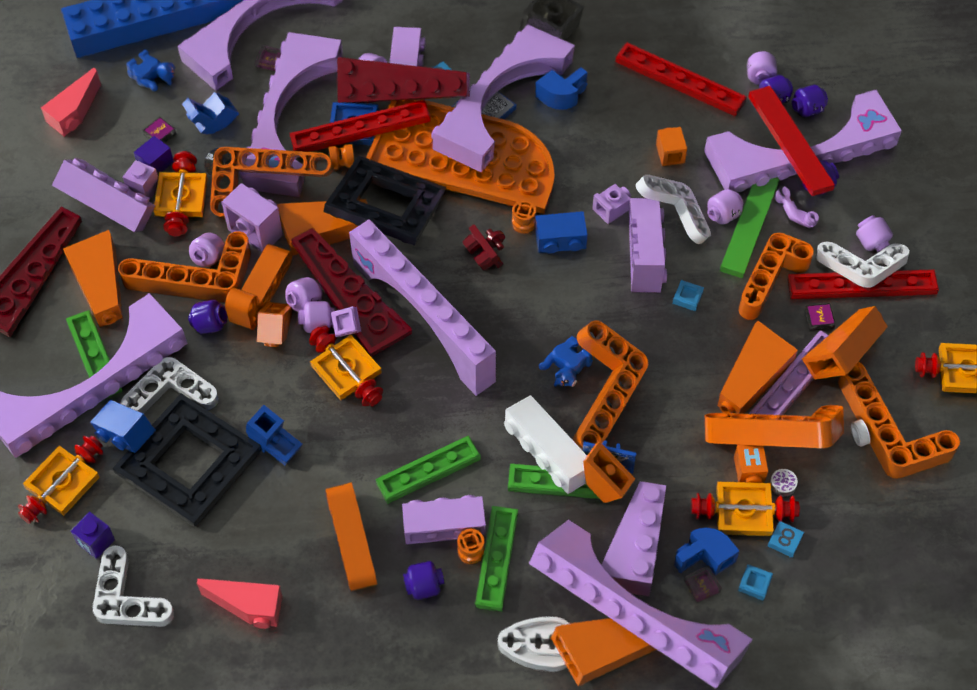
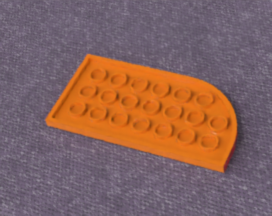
M420 100L391 101L388 108ZM427 100L425 101L431 122L376 135L366 157L447 187V190L514 206L518 201L527 200L532 202L536 207V212L545 214L554 186V166L546 146L528 129L511 121L481 114L485 129L495 141L493 159L482 172L433 150L431 135L434 128L440 126L446 114L452 112L455 107Z

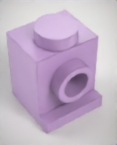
M614 184L602 193L594 195L593 210L607 224H610L629 211L631 194L627 188H619Z

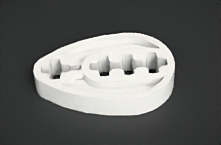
M538 617L515 623L499 634V651L512 661L525 667L550 672L563 670L567 666L556 646L555 649H549L547 643H549L555 627L570 623L558 617ZM508 637H513L514 642L518 643H514L513 647L509 648L506 641ZM535 638H540L541 643H544L541 645V649L535 648V644H533Z

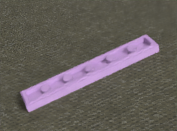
M820 330L749 414L784 415L814 379L802 358L829 335Z

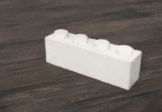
M531 395L506 409L504 422L506 430L509 434H514L520 441L522 448L534 456L538 466L543 470L545 469L551 475L556 486L562 487L569 494L586 484L583 460L587 455Z

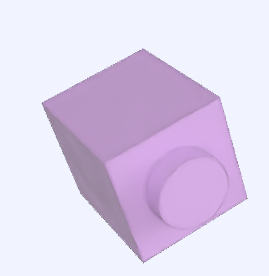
M135 160L123 176L124 184L133 192L141 193L151 199L157 190V171L155 168Z

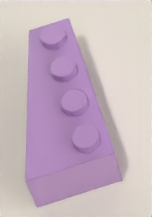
M83 159L64 160L52 184L55 188L133 232L144 230L155 207L154 204L149 202L150 199L147 196L133 192L124 183L114 180Z
M630 198L631 292L661 293L662 283L667 281V269L665 268L666 248H663L665 228H662L661 223H664V208H660L659 201L647 198Z
M639 482L601 564L605 571L621 587L632 594L650 595L666 485Z

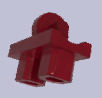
M475 224L469 227L471 234L462 243L471 254L481 247L484 249L483 252L474 258L483 271L494 264L497 268L501 267L504 263L493 248H497L499 251L504 248L502 244L505 240L504 233L500 230L493 232L492 229H488L486 231L488 237L485 239Z

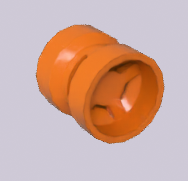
M352 144L344 145L342 148L336 146L329 147L334 170L343 166L351 167L354 162Z
M518 201L512 208L513 229L521 234L530 233L535 228L536 207L530 201Z
M476 529L462 531L457 540L458 556L466 564H476L484 556V536Z

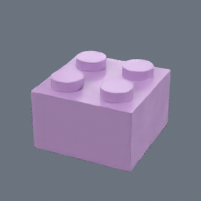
M241 183L222 201L228 230L230 232H244L248 237L249 244L261 253L267 244L274 245L283 236L278 206L272 200H266L260 196L254 188H248Z

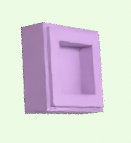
M352 306L331 312L335 337H343L361 332L357 307Z

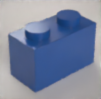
M584 211L535 216L538 253L578 251L587 248V229Z
M109 400L90 421L96 430L95 435L102 442L107 443L109 441L122 451L127 449L134 453L138 451L155 431L143 413L112 400Z

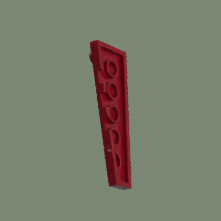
M337 57L338 102L367 103L470 97V73Z
M61 206L0 275V332L10 337L64 252L63 248L67 247L82 223L79 215Z
M313 228L291 239L292 245L336 309L342 310L352 306L357 307L361 332L354 333V335L371 357L412 334L411 327L392 308L390 309L376 292H373L365 284V280L360 275L357 276L349 264L341 256L337 255L335 250Z

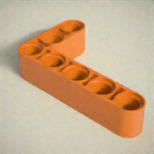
M220 147L216 150L213 157L211 211L216 216L225 218L224 213L219 212L218 206L220 202L238 187L239 172L327 177L333 172L334 163L326 154L317 152ZM226 153H231V162L223 165L222 156ZM252 154L255 155L256 161L254 165L246 166V157ZM273 156H278L280 159L279 165L275 168H270L269 160ZM296 158H303L304 164L302 168L294 169L293 161ZM321 159H326L328 162L327 168L323 171H318L316 169L317 162ZM229 177L230 185L226 189H221V179Z
M235 231L226 238L217 270L128 258L119 264L118 271L124 287L129 290L207 301L216 300L225 303L226 297L232 288L240 290L242 288L251 257V249L247 235L244 232Z
M598 320L591 321L577 334V341L583 349L613 370L572 439L582 451L583 440L594 444L599 441L603 443L648 367L647 356L642 351ZM607 400L611 403L612 408L608 405ZM595 420L599 422L600 428L596 425Z
M858 361L847 375L839 376V387L856 419H862L865 422L870 435V445L883 470L889 477L895 479L903 478L952 460L960 445L959 437L952 431L944 430L907 443L905 442L862 363ZM917 452L923 453L926 457L919 455ZM894 460L900 461L902 464H897Z
M839 405L821 406L811 416L709 413L705 415V441L714 444L828 448L833 446L844 434L843 406Z

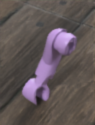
M786 186L782 188V194L778 189L775 194V200L780 204H784L783 208L788 218L804 227L813 228L819 220L818 214L814 211L807 213L798 209L794 201H791L789 198L790 191Z

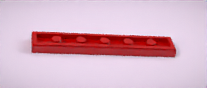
M626 42L616 56V63L736 117L746 102L747 96Z
M771 86L749 91L748 98L811 196L834 190V182Z
M424 99L290 133V138L294 151L312 152L431 122Z
M935 270L895 271L875 286L868 288L855 284L839 273L788 274L787 278L790 299L937 295L939 291Z

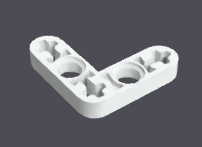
M645 174L636 183V189L643 197L675 206L683 226L692 241L702 244L711 236L710 229L692 190L686 184Z
M822 242L818 245L816 259L855 284L868 288L875 286L903 267L908 261L909 249L903 244H891L867 261H864L835 243ZM842 263H848L852 266L843 265ZM877 264H884L886 265V267L879 266Z
M166 357L154 366L122 398L121 404L144 414L170 387L206 410L214 408L219 398L213 385L175 358ZM166 368H168V369L173 368L174 371H173V372H170V371L165 372L164 369H166ZM185 379L194 380L193 386L189 388L181 387V383ZM149 383L158 384V388L155 391H145V387ZM200 389L201 393L204 394L205 396H208V395L210 394V395H211V398H210V399L204 398V399L202 400V396H201V394L198 392V390ZM130 403H133V404L138 403L139 406H138V407H134V406L130 407L129 404H130Z
M115 545L107 548L102 555L93 602V612L97 620L103 624L162 627L170 624L174 618V610L168 600L123 596L129 558L121 546ZM115 555H119L120 559L115 564L116 571H113V564L110 559H114ZM112 578L118 580V585L115 589H104V584L107 580ZM106 605H110L112 610H108L107 614L103 615L101 610L105 609ZM132 605L141 607V611L136 617H128L126 615L127 609ZM148 606L151 612H148V617L146 618V616H147V608H146V607ZM164 607L167 613H162V616L158 618L155 612H159L160 608ZM116 610H120L121 616L118 615Z

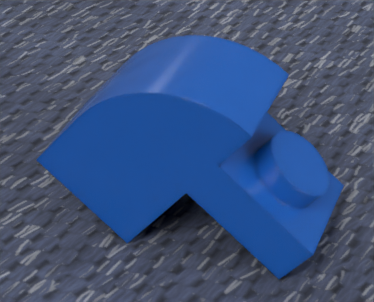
M580 67L572 75L564 79L551 70L536 81L535 97L553 109L564 110L572 108L578 103V94L584 92L587 87L588 72Z
M214 92L203 105L190 98H187L182 103L187 111L186 116L202 134H213L226 128L239 115V112L229 98L217 92Z
M263 405L247 422L246 433L249 438L261 445L263 453L267 451L286 466L301 449L302 443L282 428L283 419Z
M699 528L691 532L689 543L677 550L674 566L679 573H682L702 560L716 576L737 561L739 550L723 532L713 528Z

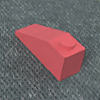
M92 68L41 107L46 123L64 137L83 122L101 86L95 68Z
M198 578L197 585L201 595L240 619L261 629L278 626L282 602L280 585Z

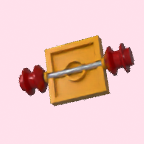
M181 151L174 155L172 169L176 173L159 172L153 212L155 216L164 217L166 222L163 225V229L171 236H180L187 232L188 217H203L208 181L207 173H195L197 158L188 151Z
M328 326L315 328L310 334L309 343L312 346L316 345V352L322 354L310 361L311 367L340 401L355 392L356 398H363V406L378 404L382 399L383 388H375L376 380L374 378L382 373L381 367L352 335L335 344L337 337H335V334H329L330 328Z
M941 343L939 346V357L936 353H933L931 358H926L924 352L921 353L920 357H916L915 371L919 372L921 378L924 377L925 373H930L931 377L935 378L941 372L943 392L977 393V345Z
M83 436L84 444L82 446L77 444L74 446L76 456L58 446L27 478L23 485L25 489L35 496L27 495L28 503L25 506L18 505L20 509L18 515L29 524L32 521L39 523L37 516L40 513L47 514L46 504L64 516L91 488L100 476L98 472L86 465L85 462L95 463L93 456L95 454H103L101 449L103 445L94 436L89 438Z
M717 482V501H715L711 493L708 494L707 498H701L699 493L696 494V498H691V514H696V519H699L701 514H706L708 520H710L717 513L718 530L725 535L772 536L774 532L773 514H775L780 522L783 517H789L790 521L794 522L795 517H799L800 503L795 501L794 496H791L789 501H784L782 495H779L775 503H772L771 483Z

